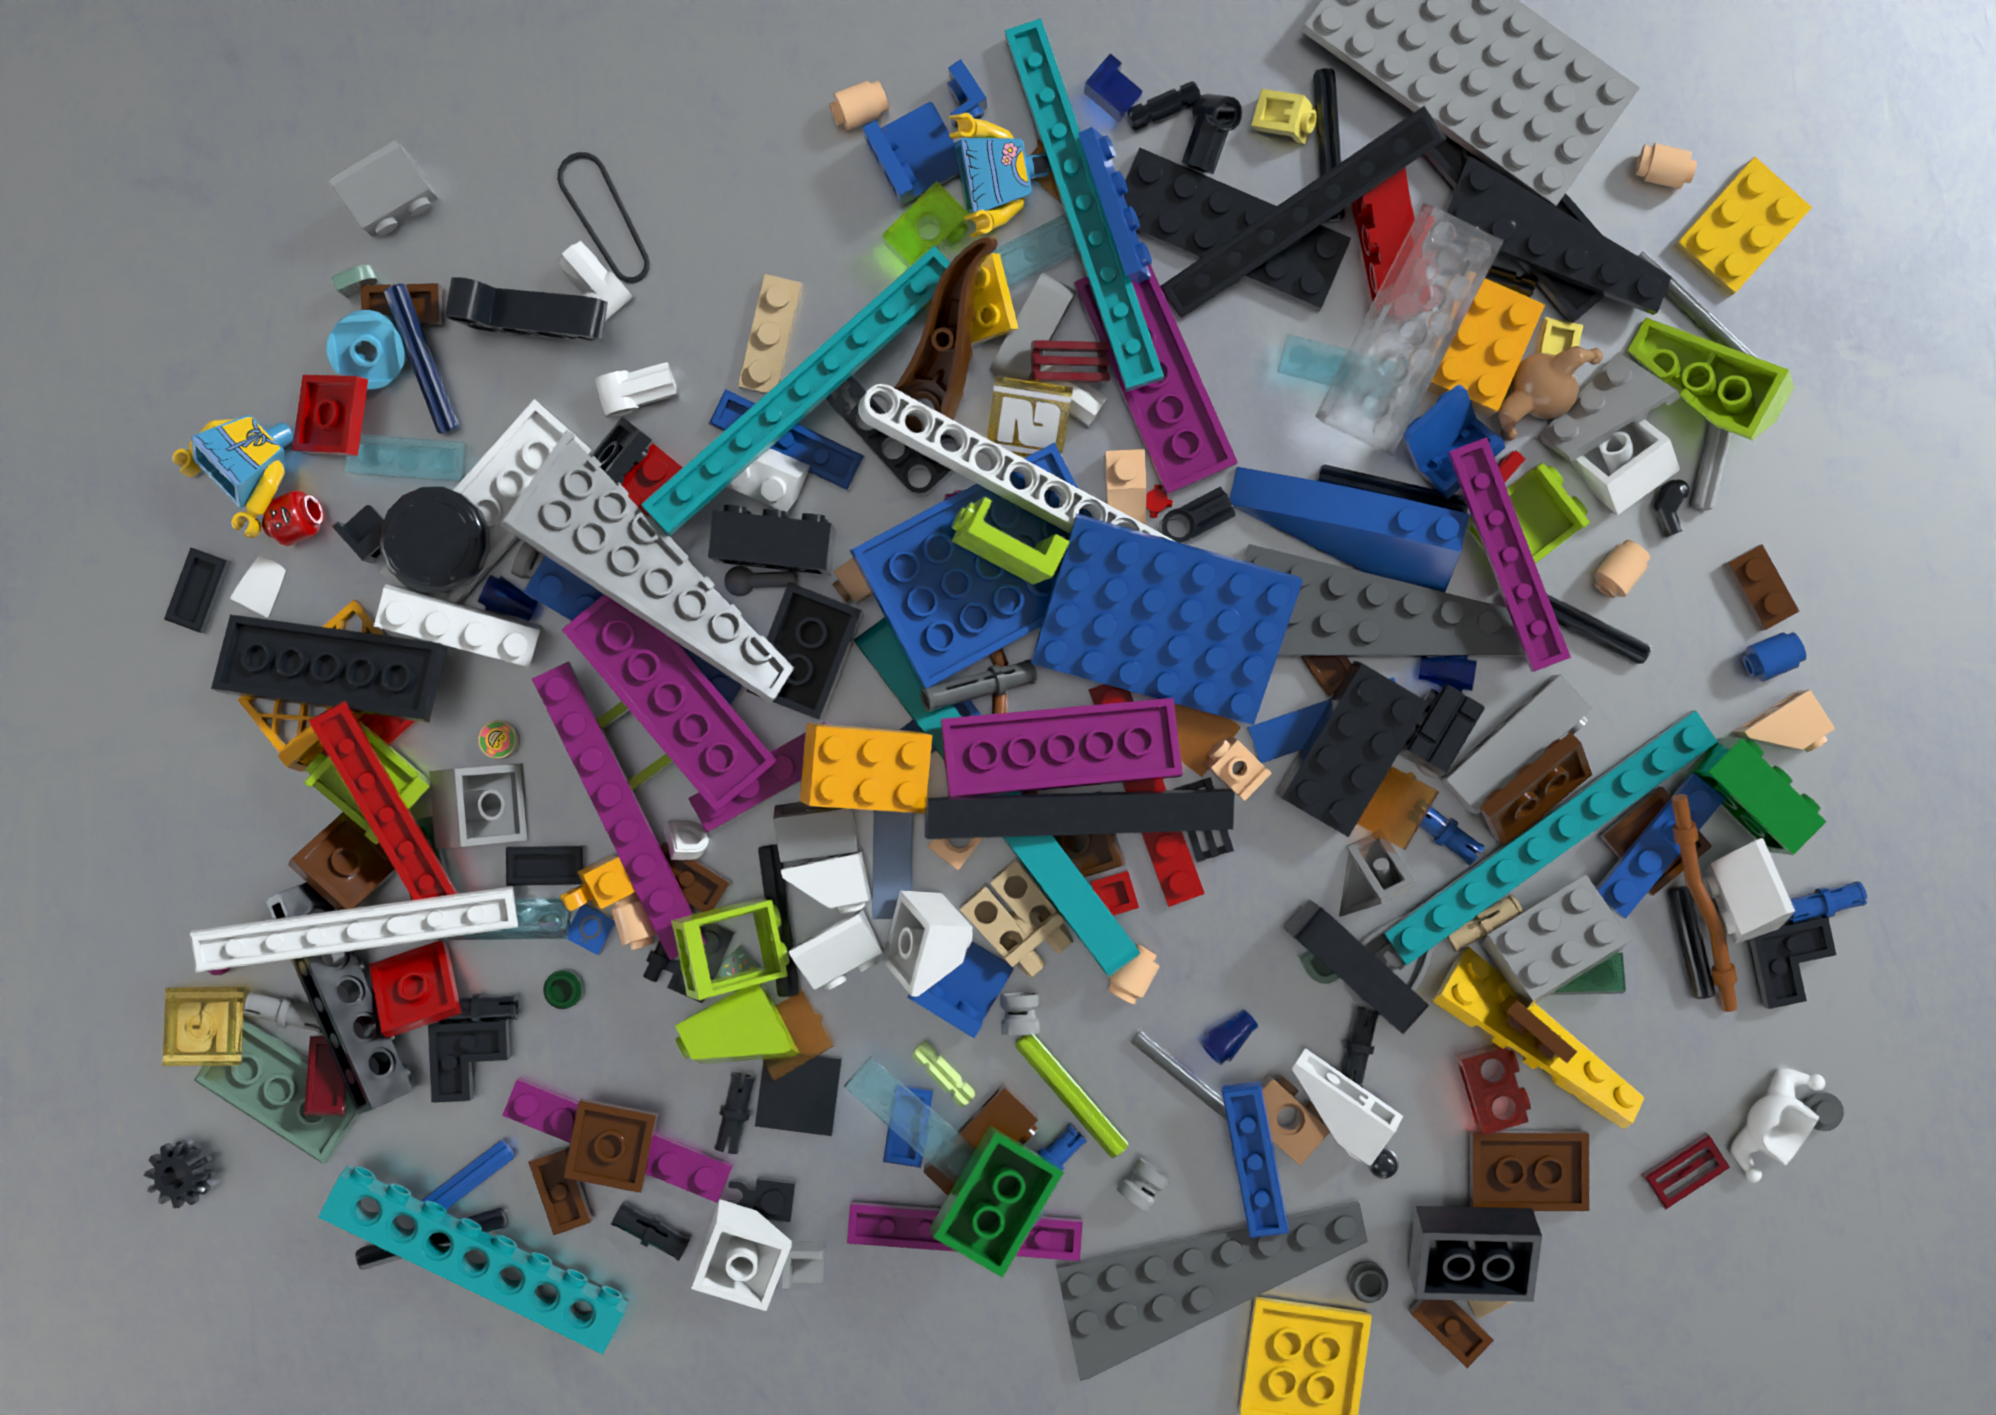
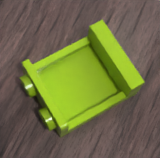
M1543 462L1531 468L1507 487L1535 564L1577 531L1590 524L1586 517L1588 511L1584 504L1576 496H1569L1562 487L1564 480L1560 473L1553 466L1549 465L1547 467ZM1470 516L1467 530L1484 550L1472 516Z
M986 497L975 503L970 502L966 509L963 507L960 509L951 527L956 530L952 542L1033 585L1053 577L1069 544L1068 540L1055 534L1036 543L1034 549L984 523L983 518L992 500Z
M359 721L358 723L407 807L410 809L430 787V780L365 724ZM320 752L305 768V771L310 775L304 781V784L309 788L313 786L361 826L366 831L364 835L377 845L379 843L377 837L330 757H325Z

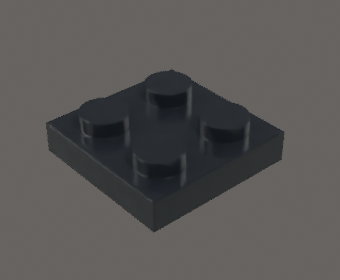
M621 417L595 449L591 457L594 456L602 464L601 469L617 485H623V476L632 465L637 466L643 461L649 452V447L647 446L652 440L625 418Z

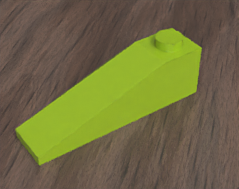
M1645 318L1628 348V353L1656 377L1678 390L1679 396L1713 425L1752 441L1777 421L1794 390L1791 374L1787 368L1649 318Z

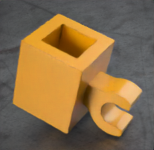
M610 854L577 871L582 884L560 895V898L566 910L569 911L577 909L589 900H591L595 907L603 909L636 891L620 858Z

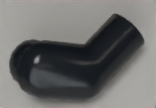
M1681 479L1669 480L1665 483L1653 503L1655 514L1665 538L1684 531L1676 512L1684 498L1689 495L1690 489L1687 482Z

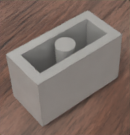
M802 802L775 805L773 821L780 862L790 861L792 864H804L816 857L840 858L849 856L853 852H858V834L854 809L809 806Z

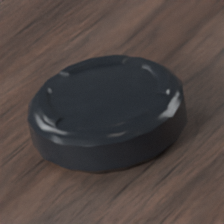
M420 487L402 495L388 509L380 528V552L388 570L403 585L427 594L450 593L467 586L482 571L490 552V529L482 511L467 496L445 487Z

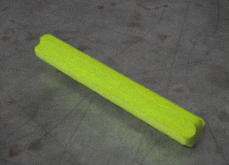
M1035 1034L1020 1036L1014 1044L1015 1048L1111 1158H1115L1123 1153L1128 1146V1142Z

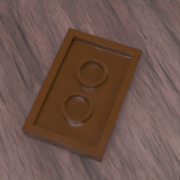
M1571 732L1564 738L1556 739L1549 744L1540 758L1534 763L1526 764L1520 768L1511 782L1502 789H1496L1491 792L1485 799L1484 804L1480 806L1493 838L1501 846L1533 825L1593 775L1581 741Z
M1470 1131V1207L1533 1208V1211H1589V1133L1586 1131Z

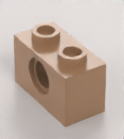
M1268 1073L1261 1083L1272 1141L1301 1166L1330 1133V1130L1311 1101L1305 1106L1294 1097L1299 1092L1295 1086L1282 1075L1278 1080H1275ZM1285 1107H1292L1296 1109L1297 1113L1295 1121L1286 1126L1278 1124L1277 1115L1279 1111Z

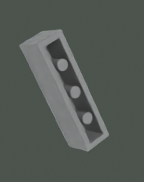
M1561 674L1552 675L1460 759L1449 774L1442 776L1439 780L1470 813L1479 814L1481 812L1480 806L1484 804L1485 799L1491 792L1505 787L1514 779L1515 774L1520 768L1526 764L1534 763L1544 754L1546 748L1553 741L1560 739L1566 733L1569 734L1571 732L1575 734L1587 723L1588 720L1584 716L1592 710V707Z

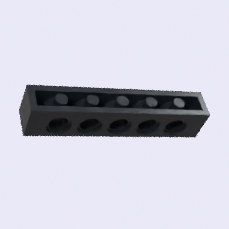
M307 882L279 892L266 900L273 919L336 911L334 906ZM353 950L330 953L333 958L332 967L324 963L322 955L291 959L357 1114L360 1115L374 1110L414 1091L411 1086V1073L406 1064L401 1062L395 1049V1036L386 1038L381 1033L374 992L370 991L364 977L366 973L364 964L358 956H355ZM338 986L346 989L348 993L347 1003L339 998L337 993ZM354 1021L363 1027L364 1035L362 1039L357 1037L353 1031ZM370 1057L378 1062L379 1072L377 1075L369 1068L368 1062Z

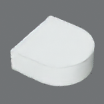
M668 820L664 827L671 860L697 859L703 854L708 845V835L697 823Z

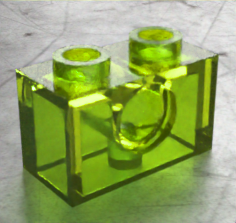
M936 181L882 234V240L891 252L909 268L933 246L941 251L949 242L956 245L970 230L967 226L970 223V219L964 220V217L969 213ZM927 223L935 224L940 230L939 234L930 240L923 239L918 234L920 227Z

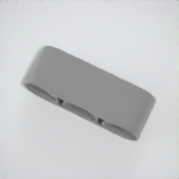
M1042 272L1016 318L1019 329L1008 333L989 371L1024 389L1031 378V342L1034 340L1051 341L1077 291ZM1040 351V356H1043L1045 351Z

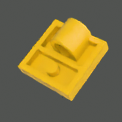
M991 253L986 258L976 276L973 303L976 316L972 324L971 346L1019 329L1001 257L997 253Z

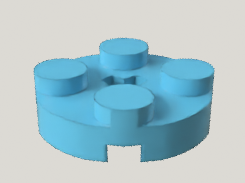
M358 310L342 317L335 324L326 343L327 357L333 370L337 374L340 372L342 376H359L368 379L367 389H377L389 384L400 374L408 356L394 318L372 310ZM364 341H369L371 345L376 347L377 351L373 353L372 359L366 357L365 352L358 351L357 346H361Z

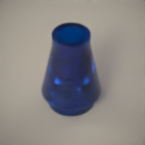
M490 574L477 602L486 606L485 610L521 618L529 622L539 601L525 594L502 575L497 578Z
M1468 655L1422 657L1419 680H1426L1440 686L1449 684L1460 692L1463 690L1472 691L1477 661L1469 660Z
M1242 1009L1237 1015L1205 1032L1206 1037L1200 1044L1217 1064L1222 1065L1226 1060L1231 1062L1251 1033L1258 1027V1024L1246 1010Z

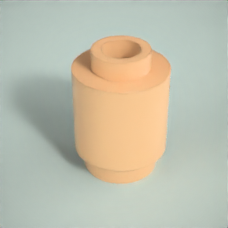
M867 80L833 93L834 102L829 103L836 125L843 124L846 130L881 118V113L889 110L886 95L879 81L870 83Z
M1654 143L1653 146L1644 144L1638 159L1635 175L1644 177L1646 182L1681 189L1684 182L1691 183L1697 161L1691 159L1692 151L1659 143Z
M1625 540L1622 545H1616L1594 572V578L1597 580L1595 586L1607 597H1625L1648 569L1647 562L1651 558L1649 553L1631 540Z
M634 892L613 903L615 909L611 910L621 944H630L631 950L654 944L652 936L657 935L637 893Z
M1136 944V947L1141 954L1109 978L1111 984L1108 988V991L1134 1005L1139 997H1144L1160 967L1158 963L1154 962L1157 954L1139 944Z

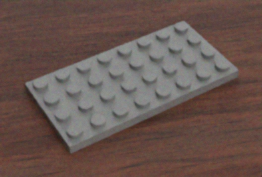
M1322 0L1301 30L1413 112L1425 105L1441 132L1501 175L1555 207L1640 88L1519 0Z

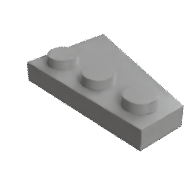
M1618 352L1582 389L1571 409L1559 418H1555L1539 436L1542 443L1572 462L1610 440L1612 434L1631 422L1637 424L1648 417L1647 413L1663 403L1669 405L1678 400V390Z

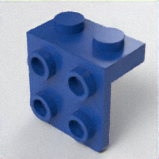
M1457 385L1451 391L1443 393L1432 408L1422 417L1414 419L1409 424L1403 435L1417 473L1447 499L1461 488L1448 452L1486 437L1494 457L1505 449L1503 440L1476 418L1468 392L1461 385Z

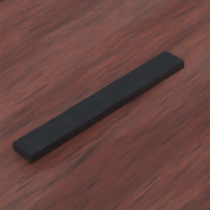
M1424 105L1160 286L1180 318H1183L1445 141V136Z
M1232 789L925 797V838L957 839L1233 830L1235 791Z

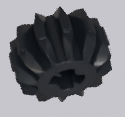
M185 1140L176 1142L175 1146L170 1143L161 1146L160 1154H154L148 1160L154 1168L145 1171L143 1175L148 1179H154V1184L148 1187L147 1192L153 1193L158 1190L160 1192L158 1203L164 1204L171 1199L173 1208H180L185 1202L190 1205L199 1201V1194L204 1195L211 1189L205 1180L213 1178L216 1172L211 1169H205V1165L212 1161V1157L208 1155L200 1158L201 1145L196 1144L189 1149ZM182 1169L185 1177L178 1179L175 1171Z

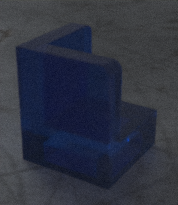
M1110 53L1085 82L1084 94L1117 122H1120L1128 112V109L1142 96V90L1121 73L1122 62Z

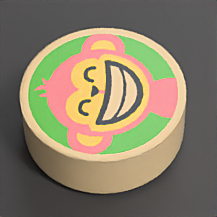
M495 720L488 722L481 728L478 735V744L486 756L493 759H504L516 751L519 745V735L516 728L509 722Z

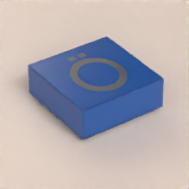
M585 903L579 907L564 938L599 955L615 927L614 918Z

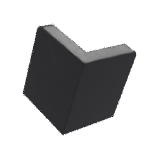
M366 505L346 524L337 521L332 526L362 561L373 564L382 556L380 552V528L384 519L373 506Z

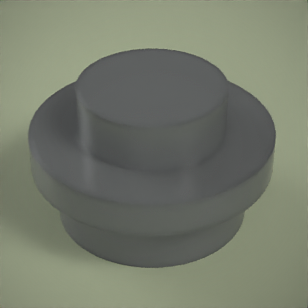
M1817 1092L1811 1095L1804 1104L1819 1116V1120L1814 1127L1816 1130L1831 1131L1838 1127L1843 1119V1105L1833 1094Z
M1363 1263L1351 1272L1349 1287L1352 1294L1358 1300L1365 1303H1373L1380 1300L1386 1294L1388 1278L1383 1269L1378 1265Z

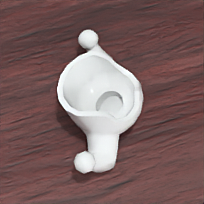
M1778 1068L1774 1071L1766 1096L1759 1099L1752 1106L1747 1117V1125L1735 1137L1730 1148L1731 1154L1744 1169L1747 1181L1756 1183L1762 1178L1761 1170L1755 1167L1751 1156L1754 1153L1762 1151L1771 1158L1787 1165L1803 1145L1819 1120V1116L1795 1098L1794 1087L1806 1085L1814 1091H1820L1825 1086V1080L1821 1075H1807L1788 1068Z

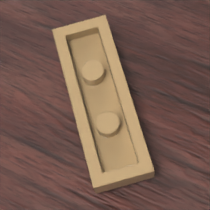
M764 274L738 383L740 389L767 394L781 381L802 292V282Z

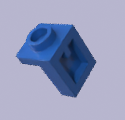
M960 59L948 67L951 80L947 82V86L958 103L963 100L965 103L953 110L950 115L968 113L974 119H981L985 114L983 110L987 108V98ZM952 119L951 122L953 123L955 128H957V122L954 119Z

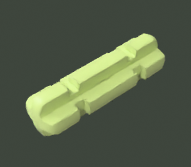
M924 1041L913 1050L912 1058L920 1066L924 1065L926 1067L925 1071L946 1093L950 1092L952 1094L951 1099L959 1107L966 1106L974 1098L975 1091L966 1082L962 1083L960 1081L962 1077L941 1055L939 1057L935 1055L936 1050L928 1042Z

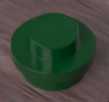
M556 971L544 983V997L551 1006L557 1009L571 1008L581 999L583 993L582 982L571 971Z

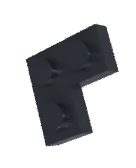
M1821 916L1795 924H1783L1778 930L1749 939L1764 1008L1772 1009L1807 1001L1799 963L1837 955L1829 917Z
M509 1020L431 1023L428 1025L431 1103L471 1101L473 1099L472 1062L510 1059Z

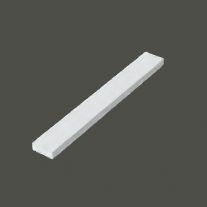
M513 886L193 930L190 932L195 971L202 972L518 927Z

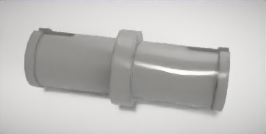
M252 991L249 992L244 1004V1016L277 1022V1027L287 1028L290 1025L322 1033L311 1006L295 1003L294 998L285 997L282 1000Z

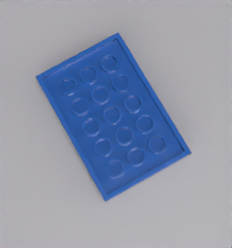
M1055 443L1024 458L1078 488ZM1011 472L1009 478L1012 486L1023 490L1025 488L1024 477L1018 472ZM976 483L851 549L850 553L921 686L927 689L1041 627L1061 564L1060 560L1053 577L1033 585L952 542L956 530L951 527L962 507L966 509L970 502L975 503L983 497L992 500L983 518L984 523L1033 549L1036 543L1055 534L1068 540L1070 533ZM1046 490L1044 494L1046 504L1051 508H1058L1059 497L1054 491ZM1080 508L1078 514L1093 518L1087 509Z
M1076 514L1068 538L1069 544L1063 554L1031 657V664L1157 699L1173 698L1175 704L1254 725L1303 582L1302 578Z

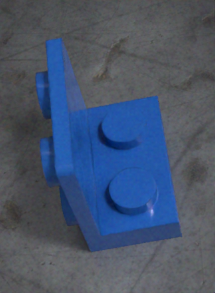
M932 102L920 106L880 128L876 120L862 127L864 139L901 206L959 175L955 142L949 137V131Z
M972 941L971 945L966 949L962 964L920 996H910L908 994L907 998L972 1038H975L983 1025L985 1016L1014 968L1003 959Z

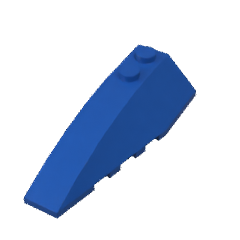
M1236 467L1229 497L1233 508L1291 535L1292 538L1304 544L1307 543L1325 552L1326 555L1338 561L1340 560L1358 569V571L1441 592H1446L1459 559L1469 519L1468 513L1365 490Z

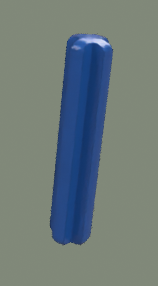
M504 1140L498 1141L421 1201L424 1203L425 1201L436 1202L447 1210L513 1160L515 1154L512 1148Z

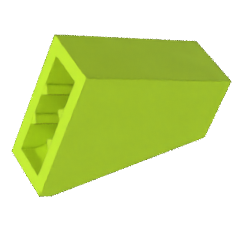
M762 983L742 988L675 1025L680 1035L675 1039L680 1052L686 1059L690 1057L691 1060L700 1064L786 1058L799 1054L766 985Z

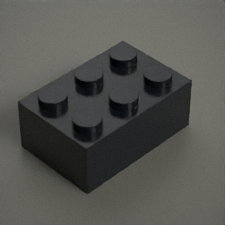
M725 504L723 511L713 510L708 558L719 564L831 576L836 529L832 523H828V519H825L824 515L802 513L801 519H792L790 515H786V511L763 509L762 515L751 514L747 507Z
M788 582L767 640L794 669L772 702L818 720H823L864 612L858 608ZM749 689L746 690V692L758 696L757 694H755L754 692L750 691Z
M1415 1206L1409 1262V1275L1415 1298L1534 1302L1542 1234L1533 1208Z

